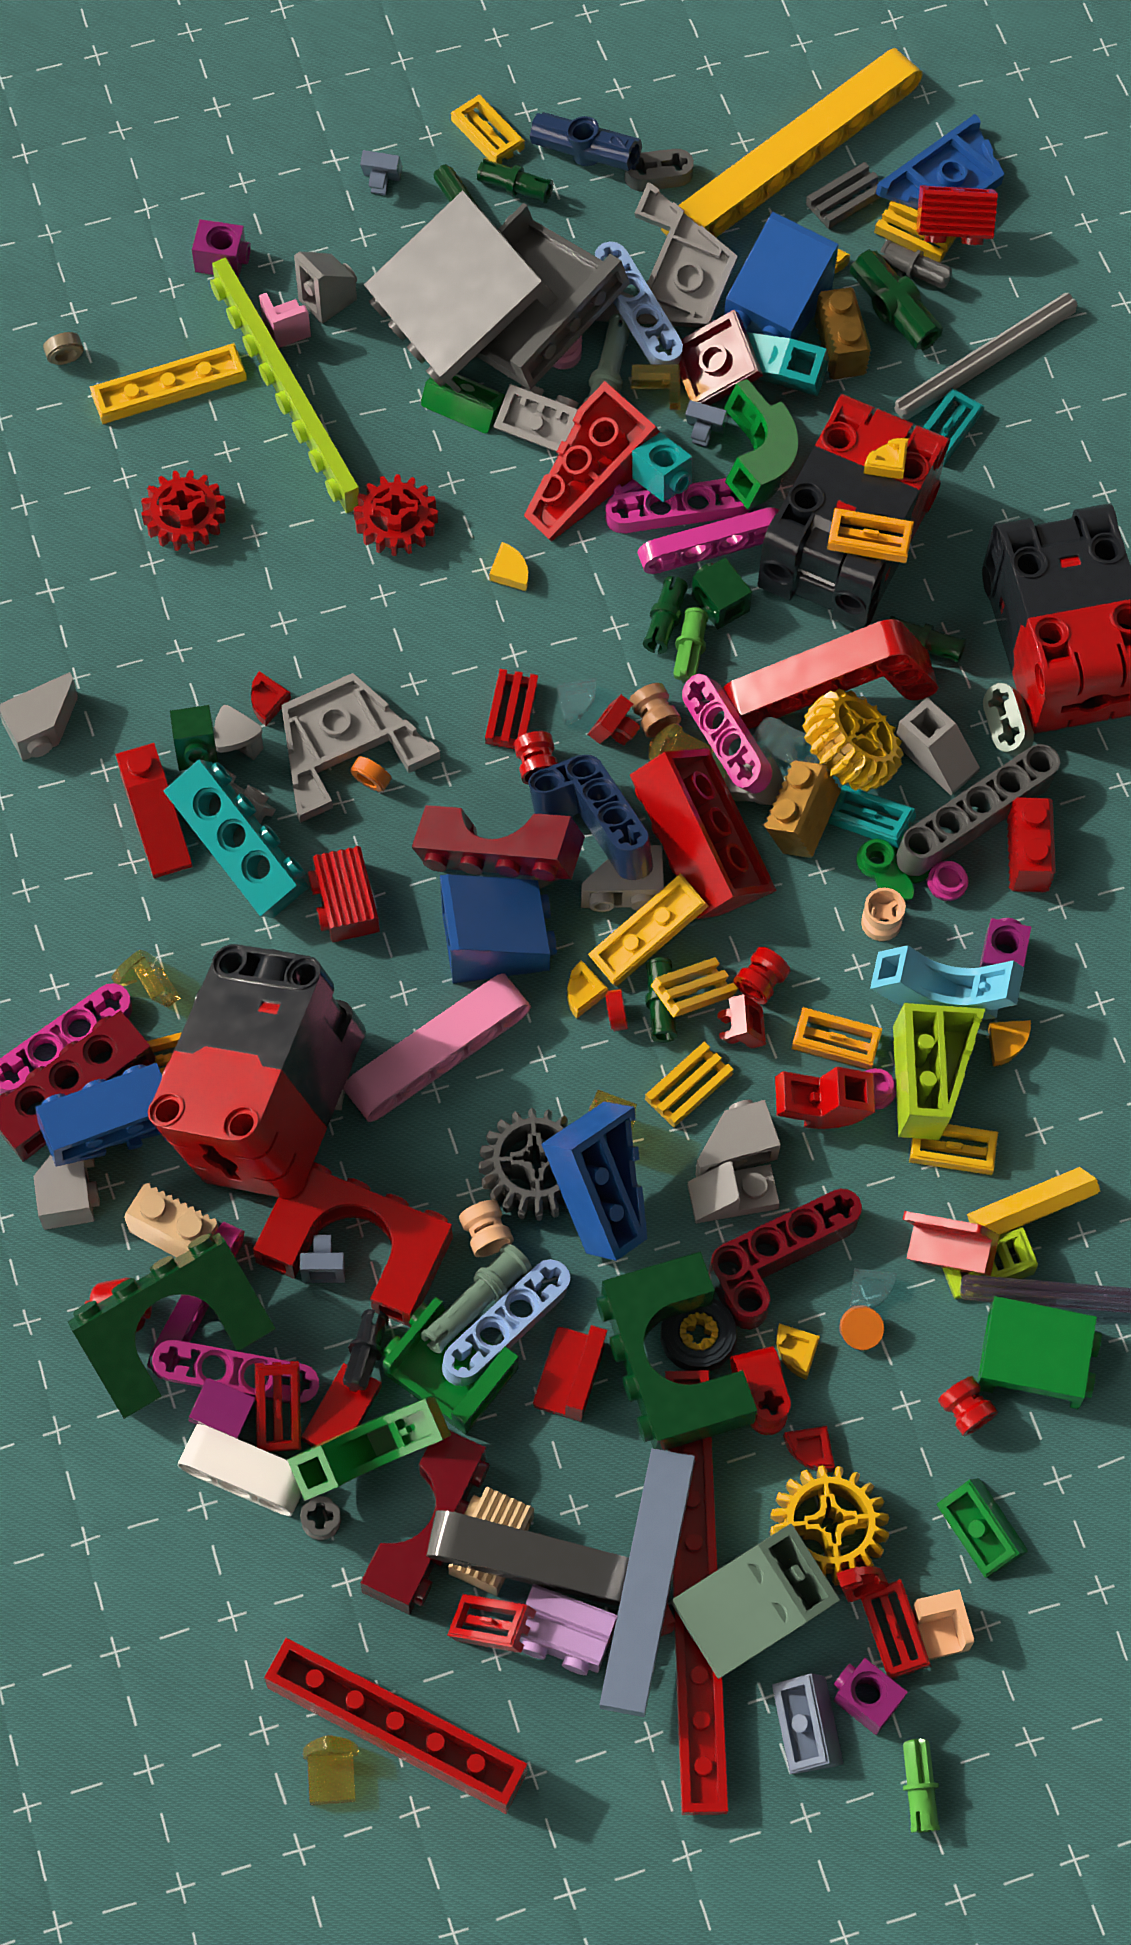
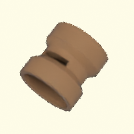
M662 683L646 685L632 694L629 699L633 703L631 707L633 712L642 718L640 726L648 738L663 736L675 729L681 722L677 709L673 705H669V694Z

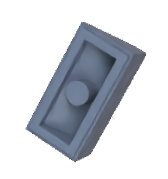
M811 1673L772 1684L790 1774L842 1765L843 1759L826 1678L822 1675Z

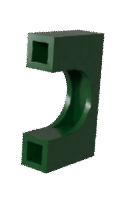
M220 1233L214 1236L205 1234L198 1237L188 1245L189 1250L175 1259L173 1256H167L157 1261L150 1267L151 1273L137 1281L134 1278H130L121 1282L112 1289V1296L100 1303L94 1300L82 1305L74 1311V1318L67 1321L123 1419L162 1397L141 1361L135 1344L136 1329L141 1317L158 1300L172 1295H190L203 1300L212 1307L238 1351L276 1329Z
M701 1252L603 1280L601 1296L596 1297L602 1321H610L614 1336L609 1337L616 1362L623 1360L628 1373L627 1376L623 1377L628 1399L630 1402L637 1400L642 1416L637 1417L640 1435L644 1442L651 1441L653 1449L666 1451L754 1424L757 1414V1408L743 1370L706 1382L684 1385L662 1377L654 1370L647 1359L644 1341L649 1332L658 1323L667 1318L712 1305L715 1290Z

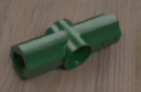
M869 249L861 253L856 261L851 264V275L871 297L873 309L879 319L886 324L892 322L915 350L921 349L924 351L930 348L942 336L943 327L921 303L920 292L915 283L909 277L904 276L900 278L877 250L871 251Z

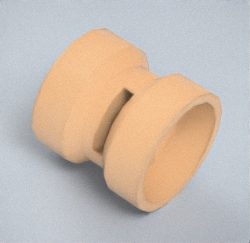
M878 888L868 895L861 920L862 929L868 937L877 941H888L896 937L901 929L906 908L901 894L894 889Z
M486 1200L474 1204L459 1215L463 1230L471 1235L470 1246L475 1257H486L498 1253L503 1245L506 1243L512 1244L514 1241L509 1227L502 1224V1211L496 1200Z

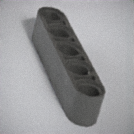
M1037 744L1028 748L910 827L905 832L895 857L898 868L910 876L925 874L937 863L944 861L1006 819L1012 802L1017 797L1037 798L1050 787L1059 768L1060 759L1057 752L1044 744ZM1032 767L1040 768L1043 772H1038ZM1002 787H1008L1014 793L1007 792ZM972 807L980 808L984 813L976 812ZM941 827L949 828L955 834L947 833ZM910 848H918L924 854L914 853Z
M442 1510L435 1512L426 1555L431 1559L531 1585L535 1584L543 1588L620 1606L629 1557Z

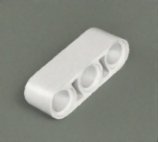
M201 1424L196 1425L177 1464L180 1469L198 1479L286 1516H292L302 1495L287 1460Z

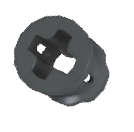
M313 1497L302 1507L300 1514L302 1528L309 1537L322 1541L333 1537L337 1533L341 1523L338 1506L329 1497ZM317 1508H325L327 1516L333 1517V1521L325 1522L324 1529H316L315 1521L308 1520L309 1516L316 1515Z

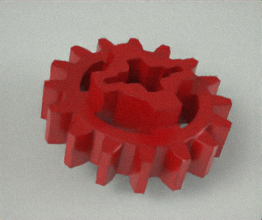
M177 470L173 471V479L169 481L163 476L158 477L160 487L157 488L149 485L147 488L149 498H142L141 501L143 523L147 526L148 534L151 538L158 536L159 544L162 547L167 545L169 541L173 542L174 551H179L182 544H188L189 549L193 551L195 550L196 541L200 540L206 546L210 544L209 533L219 536L221 533L219 523L226 522L224 510L226 505L224 496L220 495L217 483L209 486L208 476L205 474L198 480L194 479L193 470H189L186 477H180Z
M396 474L394 482L388 483L387 479L381 476L380 486L376 487L368 483L366 485L367 495L358 494V506L354 507L357 534H363L366 546L375 541L376 552L381 553L385 547L391 549L392 556L397 555L398 548H404L408 554H411L412 544L416 543L418 546L424 547L426 545L425 535L434 536V524L438 523L435 496H428V486L426 485L417 489L414 477H411L407 483L401 482L400 474Z

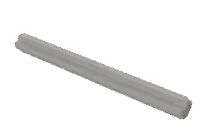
M1064 293L896 400L894 407L896 413L904 420L915 416L946 396L951 388L957 389L1074 314L1078 305L1076 300L1069 293Z

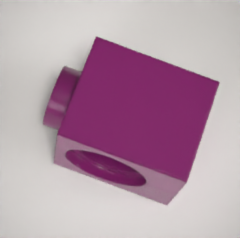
M199 219L192 247L195 272L214 275L212 263L226 257L237 278H239L242 264L247 265L249 263L251 243L245 241L244 226Z
M991 918L985 936L979 967L1013 960L1024 967L1031 926L1022 925L1021 922L1012 918H1001L999 920ZM1000 944L1008 945L1014 952L1009 954L1003 953L996 946Z
M864 1658L857 1668L849 1663L837 1678L834 1685L840 1690L837 1692L833 1702L874 1735H877L903 1702L908 1692ZM861 1684L871 1685L878 1693V1701L873 1704L861 1702L855 1694V1688Z

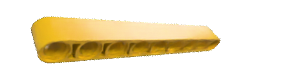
M896 48L888 50L678 206L696 224L702 225L717 238L909 95L920 83L923 72ZM661 228V231L667 236L669 231Z

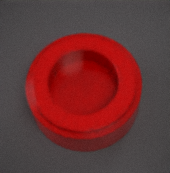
M622 989L607 991L605 996L611 1030L614 1032L627 1030L628 1021Z

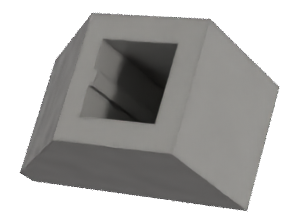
M929 698L923 700L899 721L896 737L902 742L899 747L951 796L979 772L980 767L957 724Z
M662 845L650 846L653 870L643 879L627 880L622 878L610 860L607 859L582 883L581 908L606 912L613 908L631 907L633 910L638 911L664 888Z
M50 1155L33 1176L38 1216L44 1230L94 1222L93 1207L100 1206L97 1182H89L87 1169L95 1167L94 1158L56 1167Z

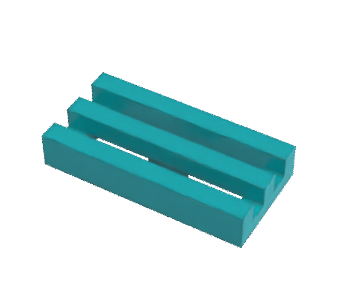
M951 388L923 426L925 429L934 431L953 403L957 401L960 405L938 433L947 437L968 408L971 409V412L950 439L943 467L980 418L984 409V405Z
M842 785L827 823L871 839L885 840L891 846L899 848L902 841L901 837L909 829L908 824L915 820L916 812L914 808L859 789L855 791L850 786ZM846 799L854 803L898 817L900 819L899 821H896L891 818L879 815L876 811L870 810L868 808H859L844 803V801Z

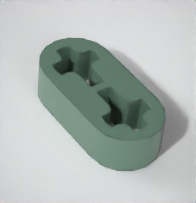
M1005 683L994 684L986 691L983 698V708L993 742L999 750L1016 757L1033 745L1034 732L1028 712L1019 691ZM1004 695L1009 698L1004 702L1006 713L998 708L1002 704V697ZM1011 728L1019 732L1014 737L1015 743L1013 745L1008 742V740L1013 738Z

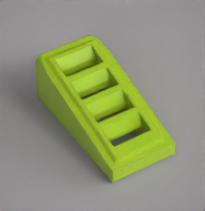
M1023 1227L1000 1235L996 1252L1004 1269L998 1271L994 1262L991 1277L984 1276L981 1278L980 1274L969 1273L972 1282L965 1284L960 1271L942 1268L955 1300L1034 1275L1038 1263ZM1009 1248H1014L1019 1263L1014 1264Z

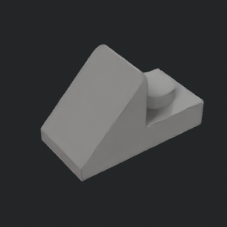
M732 1161L688 1181L687 1184L696 1223L779 1208V1199L771 1164L734 1171Z

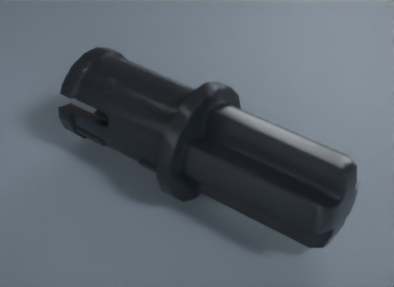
M367 1309L362 1313V1320L356 1339L352 1340L348 1347L351 1355L343 1377V1384L353 1392L367 1389L375 1362L380 1360L383 1354L380 1346L385 1329L389 1323V1317L380 1311L376 1324L372 1325L376 1309Z

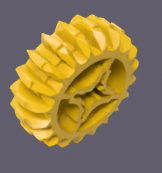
M840 688L835 692L829 691L826 695H822L815 701L804 716L806 721L802 727L807 733L804 737L805 741L812 746L810 753L818 757L820 760L819 765L823 764L828 767L827 769L830 771L829 776L835 775L838 777L840 784L845 785L849 783L850 787L855 791L861 788L863 791L868 792L871 789H877L885 785L902 765L900 759L904 754L899 747L902 742L894 735L895 727L888 724L886 721L887 716L881 715L877 710V705H870L866 697L861 696L858 698L852 690L845 692Z
M822 1465L817 1469V1479H814L808 1470H804L800 1475L802 1485L790 1479L786 1484L789 1494L778 1493L776 1502L782 1508L772 1509L770 1518L780 1524L771 1527L770 1535L792 1523L799 1536L803 1537V1540L810 1539L819 1542L823 1547L825 1556L819 1555L810 1549L808 1550L825 1577L826 1574H831L832 1582L837 1586L840 1583L836 1573L855 1568L857 1565L859 1567L874 1566L869 1556L881 1558L884 1549L878 1543L886 1542L889 1532L880 1527L888 1523L889 1515L883 1512H875L883 1506L884 1500L882 1497L868 1498L874 1489V1485L869 1482L862 1488H859L857 1486L860 1477L858 1472H854L848 1481L842 1478L844 1471L841 1466L836 1467L833 1477H828L827 1469ZM818 1495V1512L805 1516L804 1521L794 1522V1513L797 1508L807 1499ZM834 1495L849 1501L860 1514L857 1515L856 1511H846L840 1508L836 1503ZM826 1510L828 1518L834 1520L833 1524L835 1522L838 1523L833 1540L831 1533L825 1531L826 1527L823 1529L820 1527ZM857 1529H865L864 1540L860 1546L851 1553L841 1556V1538L854 1534Z

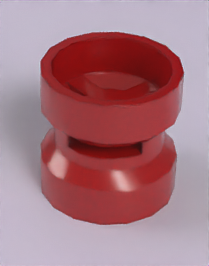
M534 731L526 733L515 740L516 756L522 761L519 770L523 783L529 785L528 781L533 773L558 763L557 758L552 756L555 747L550 733Z
M758 947L750 958L751 964L749 967L742 968L733 980L742 994H745L758 1004H766L774 994L773 987L777 983H782L791 970L787 962L776 952L766 947Z
M969 1376L959 1381L938 1399V1402L946 1412L954 1413L956 1418L955 1426L964 1437L983 1427L999 1412L990 1400H985L983 1396L979 1395L981 1386L974 1376Z

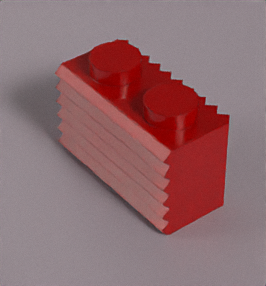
M920 185L916 232L918 235H925L924 241L930 243H946L947 237H962V244L983 245L984 239L994 238L998 193L994 189Z
M1017 797L1012 802L1007 819V837L1009 838L1007 843L1009 845L1008 866L1010 867L1008 871L1010 874L1009 888L1012 891L1047 892L1050 891L1049 888L1056 873L1053 800L1050 798Z
M361 846L348 847L345 850L340 849L337 852L332 851L313 856L315 870L308 871V878L312 895L320 894L323 906L316 907L321 932L329 930L332 942L380 932L379 918Z

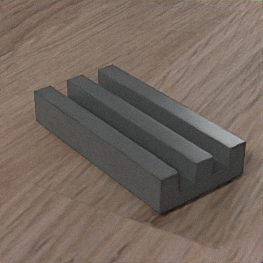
M863 162L807 196L806 205L829 229L880 198L876 194L877 184L879 183L878 175L875 172L870 173L868 164ZM868 186L871 188L863 194L859 195L858 197L854 198L853 200L849 201L850 199H852L853 195L857 194L858 192L862 191ZM839 204H844L843 206L831 212L830 214L826 213Z

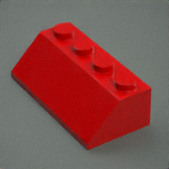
M709 748L665 751L630 774L635 786L636 796L648 813L652 822V830L664 847L672 872L676 876L679 874L683 875L709 906L696 917L697 919L720 916L777 891Z

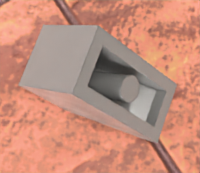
M300 251L294 255L298 299L322 324L357 300V277L348 264H341L332 254Z
M70 672L0 704L2 723L22 761L31 757H41L47 754L53 747L59 745L78 699L74 679Z
M742 1100L731 1105L729 1110L724 1111L697 1160L696 1177L732 1161L735 1171L778 1159L780 1142L765 1100L754 1103L752 1100Z

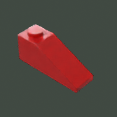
M155 743L115 754L120 776L153 878L193 867L174 804L163 791L168 787Z

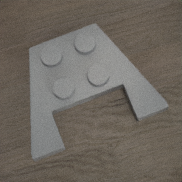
M647 183L635 211V218L669 231L647 285L672 326L702 328L712 322L738 261V256L702 225L696 224L676 203L670 202L660 193L657 187ZM625 292L621 293V295L624 297H635ZM613 302L596 321L608 322L611 315L620 314ZM641 314L636 318L639 324H657L656 318L650 314ZM620 315L619 322L623 323V318Z
M354 673L281 705L297 816L300 823L333 808L332 800L317 774L325 769L387 741H390L408 773L440 759L438 747L431 741L427 742L419 735L416 728L409 721L402 720L389 708V704Z

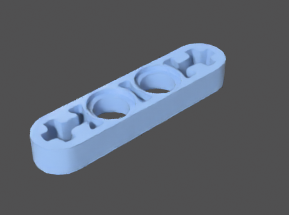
M609 241L602 243L596 249L595 257L604 261L605 257L612 254L620 259L629 283L634 285L639 291V294L632 298L624 297L620 294L613 301L614 305L652 366L659 370L673 369L680 362L683 344L679 335L627 250L617 242ZM641 314H650L656 318L657 324L649 328L643 327L637 322L636 318ZM660 334V343L666 350L672 348L671 355L669 356L665 352L658 353L659 341L657 336Z
M551 1259L537 1264L446 1350L442 1364V1372L447 1381L456 1386H467L475 1382L504 1347L510 1349L554 1308L568 1291L570 1273L566 1266L559 1261ZM557 1277V1287L553 1284L548 1285L542 1291L541 1297H539L536 1292L541 1288L543 1278ZM515 1300H524L532 1306L533 1312L528 1317H517L512 1314L509 1305ZM488 1327L497 1328L503 1334L504 1340L498 1345H488L480 1338V1332ZM473 1346L477 1353L470 1360L469 1370L465 1367L456 1370L454 1368L455 1358L459 1361L465 1360L471 1354Z

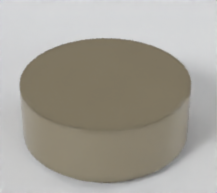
M73 332L54 335L43 345L48 362L55 365L73 362L84 351L79 335Z

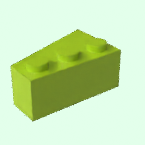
M913 1003L903 1004L893 1025L898 1137L940 1140L952 1117L985 1009Z

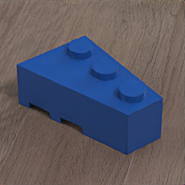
M157 1063L149 1066L143 1064L135 1065L124 1071L121 1076L107 1081L105 1079L91 1081L82 1090L68 1095L62 1093L52 1095L46 1098L41 1105L35 1106L39 1127L56 1167L105 1156L106 1147L126 1143L129 1150L140 1148L143 1145L141 1139L162 1135L148 1117L149 1105L153 1101L162 1080V1074Z
M602 1102L541 1144L586 1254L615 1261L647 1240L643 1188L637 1185L635 1161L640 1160L638 1146H633L631 1121L636 1120L635 1108L633 1106Z

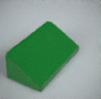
M458 374L453 377V380L462 389L458 393L447 383L440 387L431 377L426 381L421 399V405L424 408L482 433H488L493 427L505 394Z
M979 1478L969 1479L936 1504L985 1578H988L1028 1552L1026 1546Z

